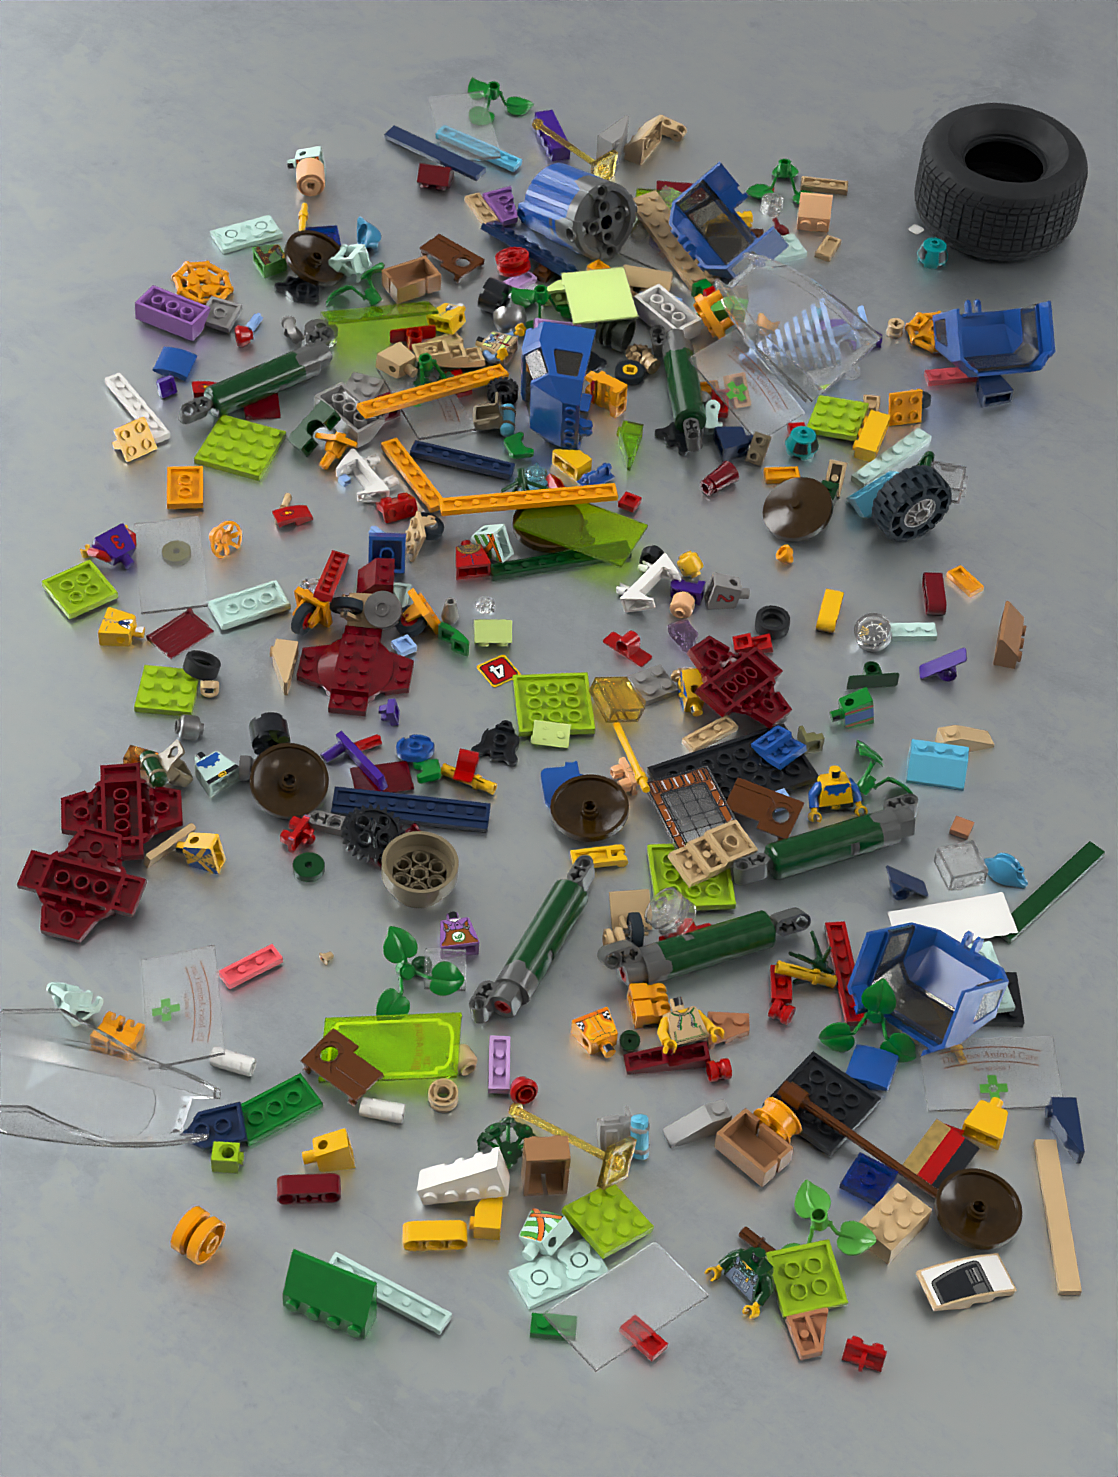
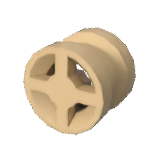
M891 318L888 321V328L886 330L888 337L893 339L902 337L903 320Z
M646 353L639 362L649 374H654L661 365L660 360L654 358V355L651 353Z

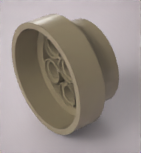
M425 831L404 833L394 838L383 852L381 865L382 881L387 890L400 903L413 908L433 906L446 897L456 885L459 867L458 855L454 847L437 834Z

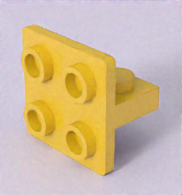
M140 417L114 429L117 440L112 442L113 448L121 449L126 462H130L157 449L145 417Z

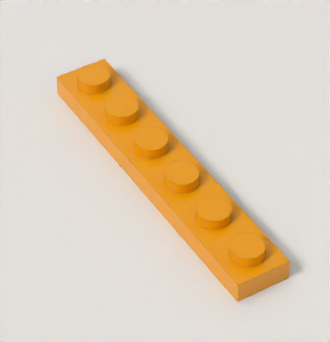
M397 437L382 442V450L429 512L433 513L440 510L439 498L443 497Z

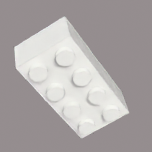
M660 284L634 296L633 302L637 316L649 326L661 325L664 327L665 333L672 329H681L684 332V337L688 340L700 335L702 318Z

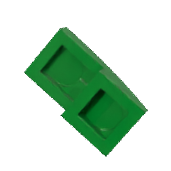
M441 622L438 626V639L450 643L451 651L468 657V639L451 625Z

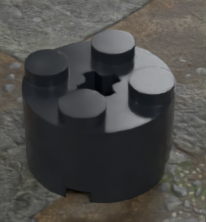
M488 278L483 286V294L480 293L477 306L493 314L496 309L509 305L510 298L508 296L512 291V286L495 278Z
M267 712L261 714L260 718L256 719L255 717L250 721L249 732L255 754L260 755L266 749L277 744L290 743L287 720L281 714Z

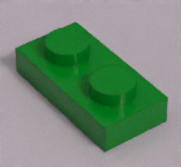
M532 1313L530 1337L575 1342L577 1317Z

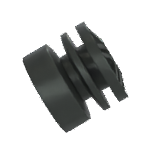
M635 319L599 321L595 335L596 343L603 344L606 347L611 345L612 349L625 352L631 344L635 333Z

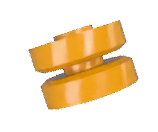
M199 1206L193 1207L182 1217L176 1226L170 1241L171 1248L182 1255L186 1254L187 1258L197 1265L204 1264L220 1246L225 1235L226 1224L215 1216L210 1217V1213Z

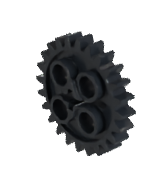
M369 804L368 809H366L364 805H361L360 810L355 807L353 813L349 812L348 816L344 818L341 827V837L344 838L343 844H348L346 850L353 849L352 856L359 854L360 861L365 857L367 863L370 862V859H373L375 864H377L378 859L382 861V855L386 846L394 838L406 832V830L402 829L404 824L398 823L400 817L393 818L394 811L387 813V807L380 810V805H377L375 809L372 804Z

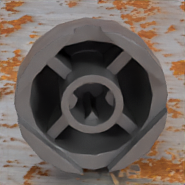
M511 304V307L508 308L502 306L493 313L494 324L501 333H509L515 330L516 325L523 323L524 326L526 325L527 315L525 308L521 305Z

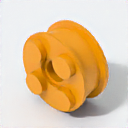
M768 1097L764 1102V1106L753 1112L760 1119L758 1129H760L762 1123H765L787 1143H790V1138L793 1135H798L802 1131L801 1123L794 1112L776 1098Z

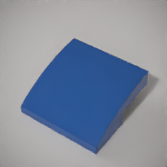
M163 347L152 371L164 377L171 374L186 381L198 355L178 348Z
M779 725L751 743V747L763 759L779 770L807 751L805 744L793 739L791 731Z
M856 1044L846 1074L859 1083L866 1084L868 1089L888 1091L899 1056L879 1048Z

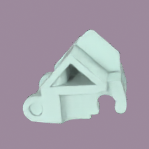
M343 244L339 252L328 261L329 265L337 272H342L349 277L353 274L357 275V283L360 282L361 275L369 270L372 265L369 261L370 258L365 244L350 246Z
M50 982L47 985V992L53 995L52 999L60 1014L69 1019L73 1027H77L94 1013H99L103 1005L104 999L100 996H97L95 1003L91 1004L93 992L90 990L83 992L79 986L64 982Z

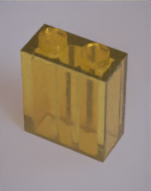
M595 677L589 693L605 722H638L645 707L628 677Z

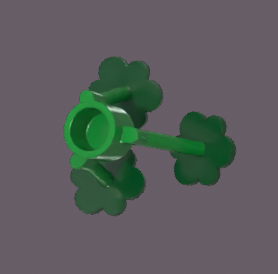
M424 353L418 358L419 362L415 367L418 369V378L413 382V385L418 387L432 383L428 377H430V373L434 372V367L440 374L436 381L454 377V375L450 371L447 373L442 372L436 359H432L430 354Z

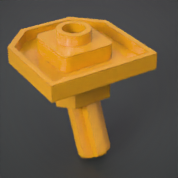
M336 432L335 435L315 434V438L326 441L324 450L327 453L319 462V466L324 470L329 468L335 458L339 459L346 448L357 449L358 443L346 438L344 433Z

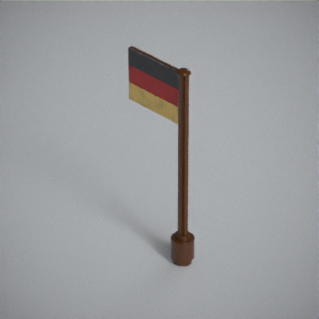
M786 1080L777 1093L785 1103L797 1111L800 1108L806 1109L934 1199L943 1180L958 1170L966 1169L980 1149L949 1126L936 1119L902 1165L811 1102L810 1098H808L809 1092L793 1081L790 1083Z

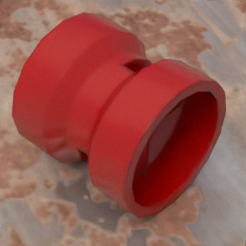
M776 998L768 1012V1017L778 1019L787 1026L795 1014L796 1007L786 1005L782 1000Z
M728 1058L721 1059L719 1062L713 1060L706 1062V1072L710 1082H716L720 1078L724 1080L732 1078V1068Z

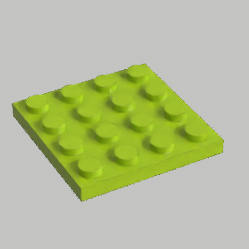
M224 415L218 419L195 455L194 463L260 481L284 442L286 431Z
M588 672L513 675L519 737L533 735L534 720L571 724L570 735L595 734Z
M676 844L647 845L656 912L736 908L730 868L689 888L667 857L670 852L678 849Z

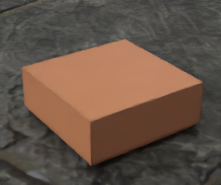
M956 816L949 834L968 840L974 822Z

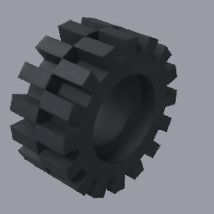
M499 377V379L494 378L493 381L491 380L490 384L488 383L487 398L488 401H491V404L495 403L496 392H499L503 405H514V402H517L518 385L516 381L513 382V379L510 378L508 380V377H505V379Z

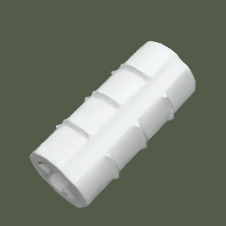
M219 1047L213 1049L210 1057V1065L249 1077L253 1075L257 1062L256 1058Z
M362 1097L359 1116L402 1124L405 1104L385 1101V1099L379 1100Z

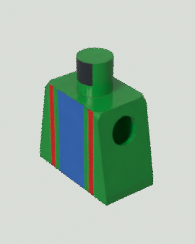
M867 687L839 698V709L829 712L832 722L842 720L844 727L847 729L874 723L873 699Z

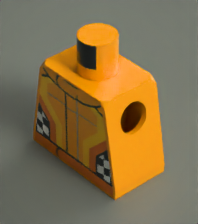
M608 1007L572 1020L571 1034L589 1054L593 1055L602 1052L605 1058H610L616 1053L613 1046L617 1044L618 1032Z

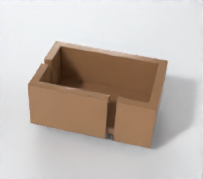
M423 256L382 269V286L388 294L390 293L393 300L400 304L424 296L425 293L430 294L441 290V274L430 260Z
M745 1108L716 1133L714 1147L758 1185L763 1187L775 1176L776 1172L779 1173L791 1162L794 1148L765 1123L760 1125L757 1136L760 1119Z
M554 1135L551 1137L533 1136L524 1138L521 1169L523 1196L543 1195L541 1174H545L547 1195L567 1194L571 1161L568 1136Z

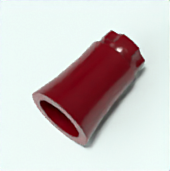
M724 461L700 482V488L703 493L710 496L726 486L738 482L739 473L731 462Z

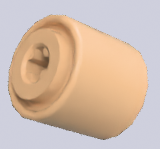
M305 158L297 164V189L303 195L316 196L325 188L324 165L318 159Z

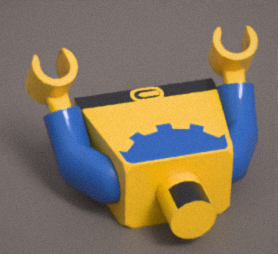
M833 765L829 768V773L820 774L817 782L814 783L808 792L809 809H811V812L807 818L810 822H813L815 814L816 821L821 822L822 815L819 811L853 807V803L856 804L854 813L857 816H860L858 813L860 808L864 809V814L868 813L867 808L861 804L863 800L859 787L852 778L847 777L845 772H841L839 766Z

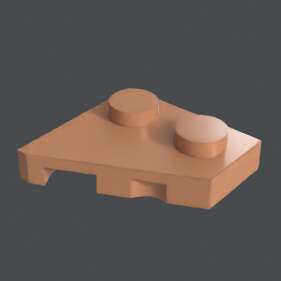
M708 1011L707 1017L716 1027L724 1030V1039L716 1035L717 1042L715 1043L712 1042L711 1035H709L707 1038L708 1049H713L716 1044L722 1042L727 1044L736 1038H743L749 1035V1013Z
M827 1307L786 1316L785 1321L800 1360L822 1355L828 1315Z

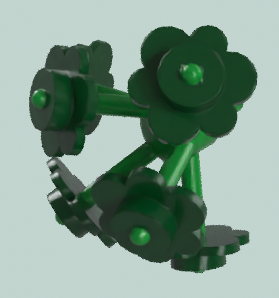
M505 1117L502 1118V1121L489 1125L485 1132L479 1135L477 1150H484L487 1145L492 1148L499 1147L507 1169H511L512 1165L517 1164V1159L523 1155L521 1149L524 1142L520 1144L524 1138L536 1135L530 1126L517 1122L514 1118ZM510 1128L516 1131L518 1136L516 1142L510 1143ZM506 1130V1141L502 1142L500 1137ZM495 1139L498 1145L493 1143L492 1141Z

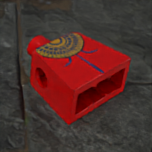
M470 540L462 541L461 546L456 547V580L490 576L491 562L482 545L472 544Z

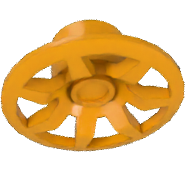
M225 521L211 530L209 541L211 542L213 554L222 559L229 555V545L236 549L240 547L242 530L236 522ZM230 524L228 529L225 530L223 528L225 525ZM235 526L238 532L231 533L233 531V527ZM239 536L237 544L232 541V538H237ZM224 549L226 556L219 555V553Z

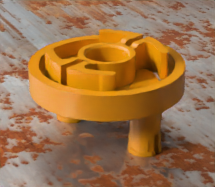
M717 289L707 297H703L701 293L694 297L696 303L693 306L702 318V322L709 330L713 338L716 336L720 341L726 337L725 330L735 325L737 321L733 314L720 322L715 317L711 306L723 299L721 292Z

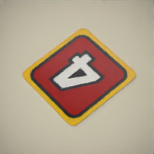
M500 655L477 666V669L492 687H497L513 680V675H521L505 655Z

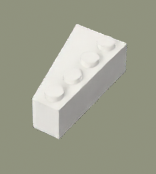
M496 1147L487 1154L483 1152L476 1153L474 1158L467 1160L460 1158L456 1159L454 1164L447 1165L443 1163L420 1170L417 1192L423 1205L508 1196L510 1174L500 1148Z

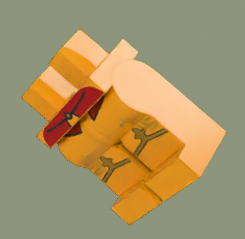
M591 371L586 375V381L590 384L586 386L585 394L592 395V404L596 403L597 406L606 408L610 411V416L613 418H617L626 411L627 384L607 375L604 371H600L598 374Z

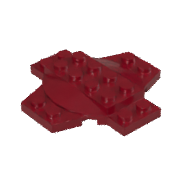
M345 625L342 638L332 644L302 648L296 678L297 681L316 688L321 686L325 689L326 695L330 697L328 704L329 713L366 717L368 703L374 701L375 696L384 693L385 696L409 693L414 660L388 651L381 643L382 629Z
M709 635L689 649L687 655L701 673L703 683L694 693L722 718L726 715L729 716L733 712L745 714L770 729L792 711V708L781 693H775L774 690L775 679L781 675L783 670L757 647H754L747 653L740 651L738 654H734L731 651L729 652L730 647Z
M140 763L100 765L101 780L95 784V788L91 792L87 793L84 790L61 798L62 834L75 836L83 825L122 834V861L144 860V844L154 835L183 826L181 790L167 787L151 788L147 785V781L141 778Z
M83 825L69 841L68 847L64 851L59 853L55 851L50 855L31 850L17 882V887L37 893L42 903L41 934L81 943L100 920L110 915L120 914L134 917L147 880L127 874L122 866V834Z

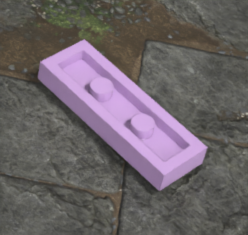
M489 1036L488 1093L509 1094L511 1036Z

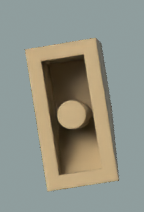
M830 459L825 480L840 484L837 496L840 497L847 463Z

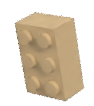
M897 1183L859 1221V1223L868 1227L877 1239L876 1244L870 1247L869 1250L889 1264L928 1224L932 1209Z

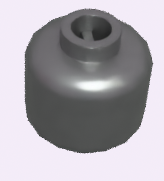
M184 714L179 719H176L174 732L178 735L179 739L195 741L199 735L203 734L204 724L201 723L198 716Z

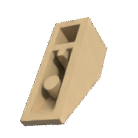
M276 639L274 646L270 648V657H273V667L283 694L288 695L299 655L298 641Z
M959 725L938 728L935 738L937 743L969 747V752L994 747L988 731Z

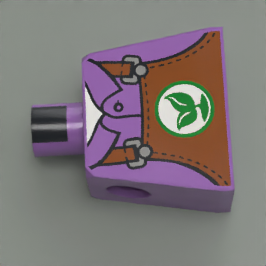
M449 912L446 915L447 920L440 922V959L479 955V939L470 919L467 917L459 918L457 912Z

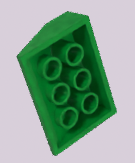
M293 1249L282 1294L283 1306L289 1311L300 1312L311 1320L324 1322L330 1328L341 1329L352 1337L366 1339L377 1318V1283Z

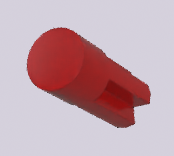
M376 734L354 742V744L363 752L382 745L380 735Z

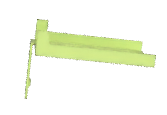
M534 720L533 735L531 736L530 743L568 748L571 724Z

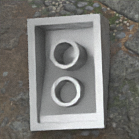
M628 115L598 135L596 162L609 169L618 165L623 155L624 146L627 143Z

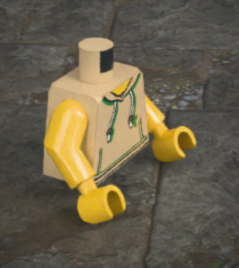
M682 997L670 999L672 1012L663 1015L657 1031V1035L664 1046V1054H667L669 1048L675 1053L677 1046L708 1038L709 1035H711V1040L714 1043L717 1042L716 1035L724 1039V1030L716 1027L695 1006L685 1008Z

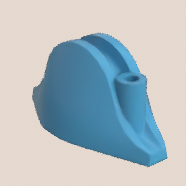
M359 216L357 219V244H365L366 249H377L382 237L380 231Z
M998 853L992 858H984L979 864L994 881L1002 885L1023 889L1028 885V881L1023 874L1024 868L1021 867L1016 858L1007 853Z

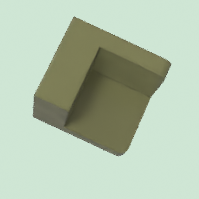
M803 725L799 726L797 739L806 745L807 751L804 754L822 751L825 740L823 734H816L815 732L806 733Z

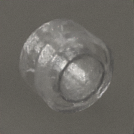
M776 193L764 194L761 200V212L770 217L779 216L783 210V197Z

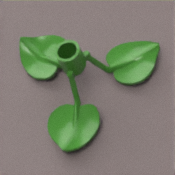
M807 1179L802 1183L796 1194L795 1210L801 1218H810L811 1220L807 1244L812 1242L815 1230L823 1231L827 1227H830L835 1235L839 1236L837 1246L846 1255L855 1256L862 1254L876 1244L877 1239L874 1233L868 1227L856 1221L844 1222L840 1228L841 1232H839L834 1227L833 1222L828 1220L827 1212L831 1206L829 1194ZM789 1243L781 1249L798 1246L800 1244Z

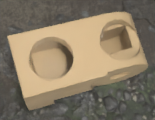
M664 116L662 135L671 138L673 141L680 142L686 135L687 128L683 124Z

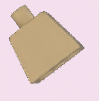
M401 342L377 354L376 368L397 379L406 374L413 378L418 373V369L415 368V355Z

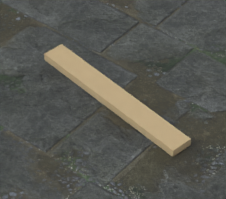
M1035 1139L1034 1149L1058 1295H1080L1082 1290L1056 1139Z

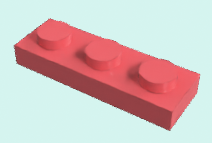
M958 367L924 371V377L928 386L977 381V377L969 378Z
M270 944L219 970V977L230 990L283 963V957L274 945Z

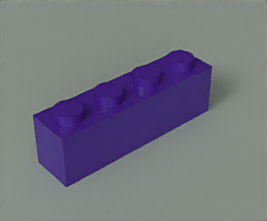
M553 110L535 112V117L532 120L533 127L536 128L537 135L541 138L542 146L546 148L547 156L550 157L552 162L570 159L571 146Z

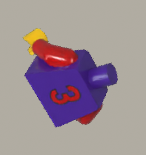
M121 523L95 537L92 547L86 544L85 550L80 549L81 556L83 558L94 557L109 563L111 566L121 562L126 569H129L135 564L131 556L134 554L137 546L136 534L128 529L127 525Z

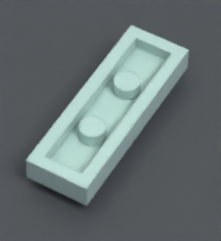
M889 623L892 630L891 641L937 640L935 623Z

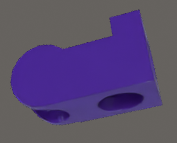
M673 579L670 584V596L673 598L678 592H688L695 599V604L701 605L705 594L706 581L698 580V583L686 582L683 579L681 581Z

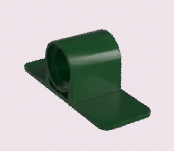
M869 661L864 664L862 675L848 677L847 689L897 686L900 675L899 673L882 674L880 665L877 662Z

